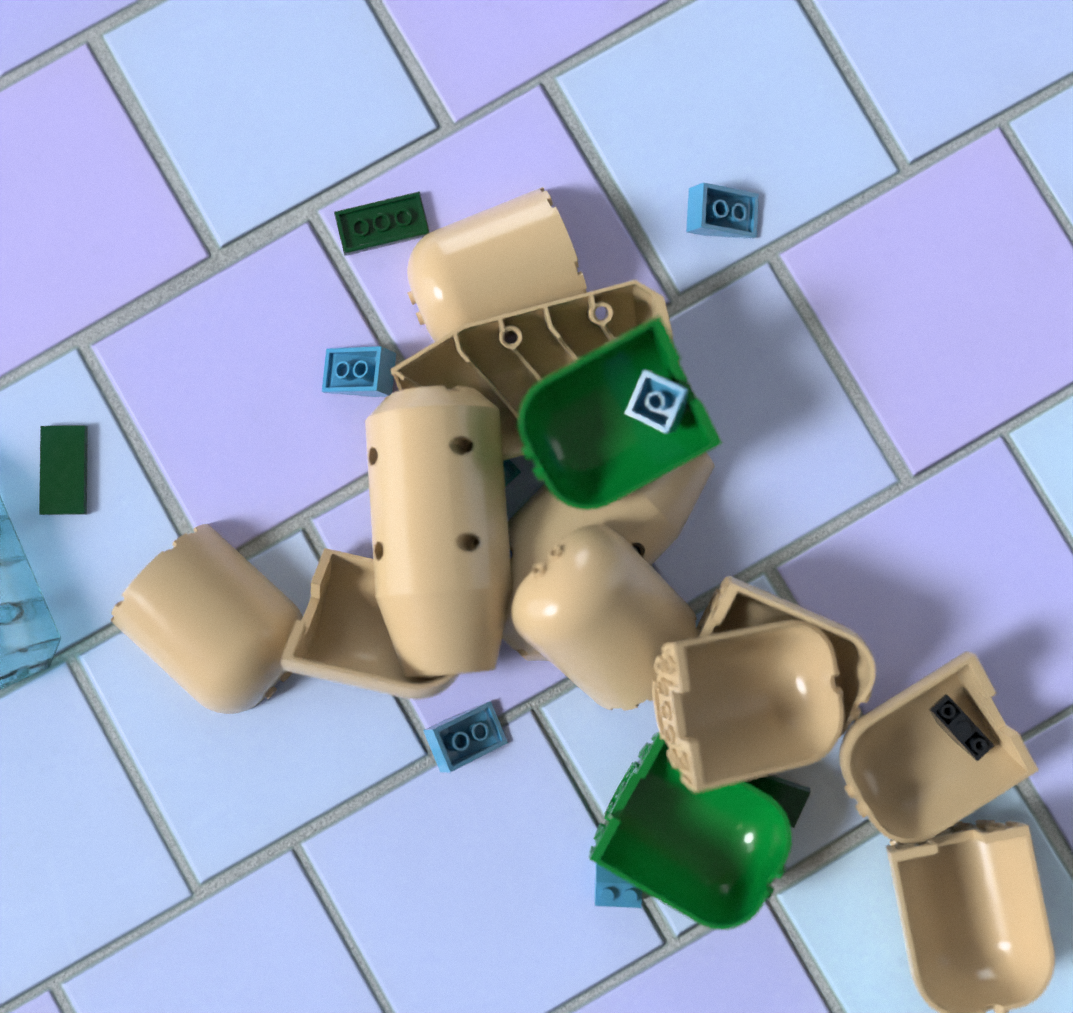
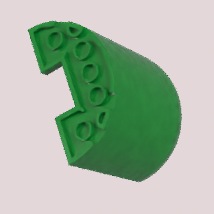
M657 315L540 379L529 389L522 400L518 415V427L525 447L521 448L527 461L532 459L536 467L532 470L538 481L544 480L550 492L562 503L583 510L608 506L722 444L702 401L695 396L679 363L682 359L661 316ZM644 369L688 389L686 410L676 432L667 434L626 414Z
M656 732L651 737L653 742H646L638 754L640 760L632 762L604 812V819L606 821L604 824L602 822L599 824L593 839L596 846L592 845L590 847L589 860L704 927L728 930L742 926L760 911L766 900L772 897L774 887L771 884L774 878L780 879L785 872L786 866L784 865L789 857L792 845V831L788 817L773 798L745 781L699 792L693 791L681 780L683 774L680 769H674L667 755V751L670 750L665 739L661 740L660 733Z

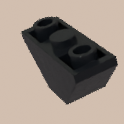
M945 694L929 709L936 723L976 761H979L995 746L948 694Z

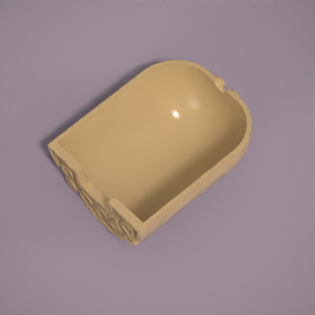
M544 187L434 230L425 235L416 244L408 261L407 276L411 291L407 293L412 305L417 304L419 312H416V316L420 325L425 324L434 342L462 325L587 293L583 273L581 271L577 272V268H579L578 258L557 208H552V199L547 190H544ZM513 330L507 331L504 335L505 341L509 344L515 342L518 338L517 333Z
M202 524L194 528L193 531L195 533H185L176 539L172 544L174 547L171 550L168 549L165 552H160L135 577L122 594L125 599L114 606L111 613L114 617L110 620L199 704L214 712L235 714L255 707L265 697L269 699L277 691V688L274 686L280 680L284 683L292 675V672L283 669L281 658L296 620L302 621L303 616L298 607L209 524Z
M604 525L580 527L566 535L556 546L551 548L548 553L550 560L545 565L537 564L534 566L531 573L521 583L513 601V622L518 633L598 705L609 710L621 708L623 711L635 709L646 700L653 701L652 681L657 679V672L654 668L657 655H662V648L667 644L698 638V630L695 623L697 618L685 600L616 530Z
M324 548L311 581V598L302 621L296 620L281 658L283 669L292 673L412 700L431 698L447 690L460 674L404 676L376 599L374 560Z
M725 577L721 582L720 588L716 589L697 625L698 638L786 620H800L815 625L831 642L840 671L839 676L834 678V683L843 692L844 721L840 734L841 737L847 731L852 721L858 719L861 708L858 707L860 702L867 703L871 697L876 669L873 656L865 641L855 631L838 622L734 577Z
M786 620L674 642L665 645L662 648V655H657L654 665L657 679L652 681V691L661 740L665 739L670 750L667 751V755L674 769H680L683 774L681 780L695 792L815 763L824 758L833 749L840 737L844 721L843 692L834 683V678L838 677L840 673L831 642L819 628L811 623L800 620Z
M964 652L857 719L844 734L839 751L840 768L847 784L844 788L851 799L855 798L858 804L855 807L863 818L867 816L872 824L891 840L900 843L926 841L1039 771L1019 733L1007 726L991 698L997 693L975 654ZM945 694L950 696L995 745L979 761H976L956 744L933 718L929 709Z
M977 820L975 822L976 825L958 821L926 841L900 843L890 840V845H886L911 977L921 997L938 1013H986L989 1010H994V1013H1009V1010L1027 1006L1038 999L1047 989L1052 979L1055 955L1029 825L1014 821H1006V825L1004 823H995V820Z

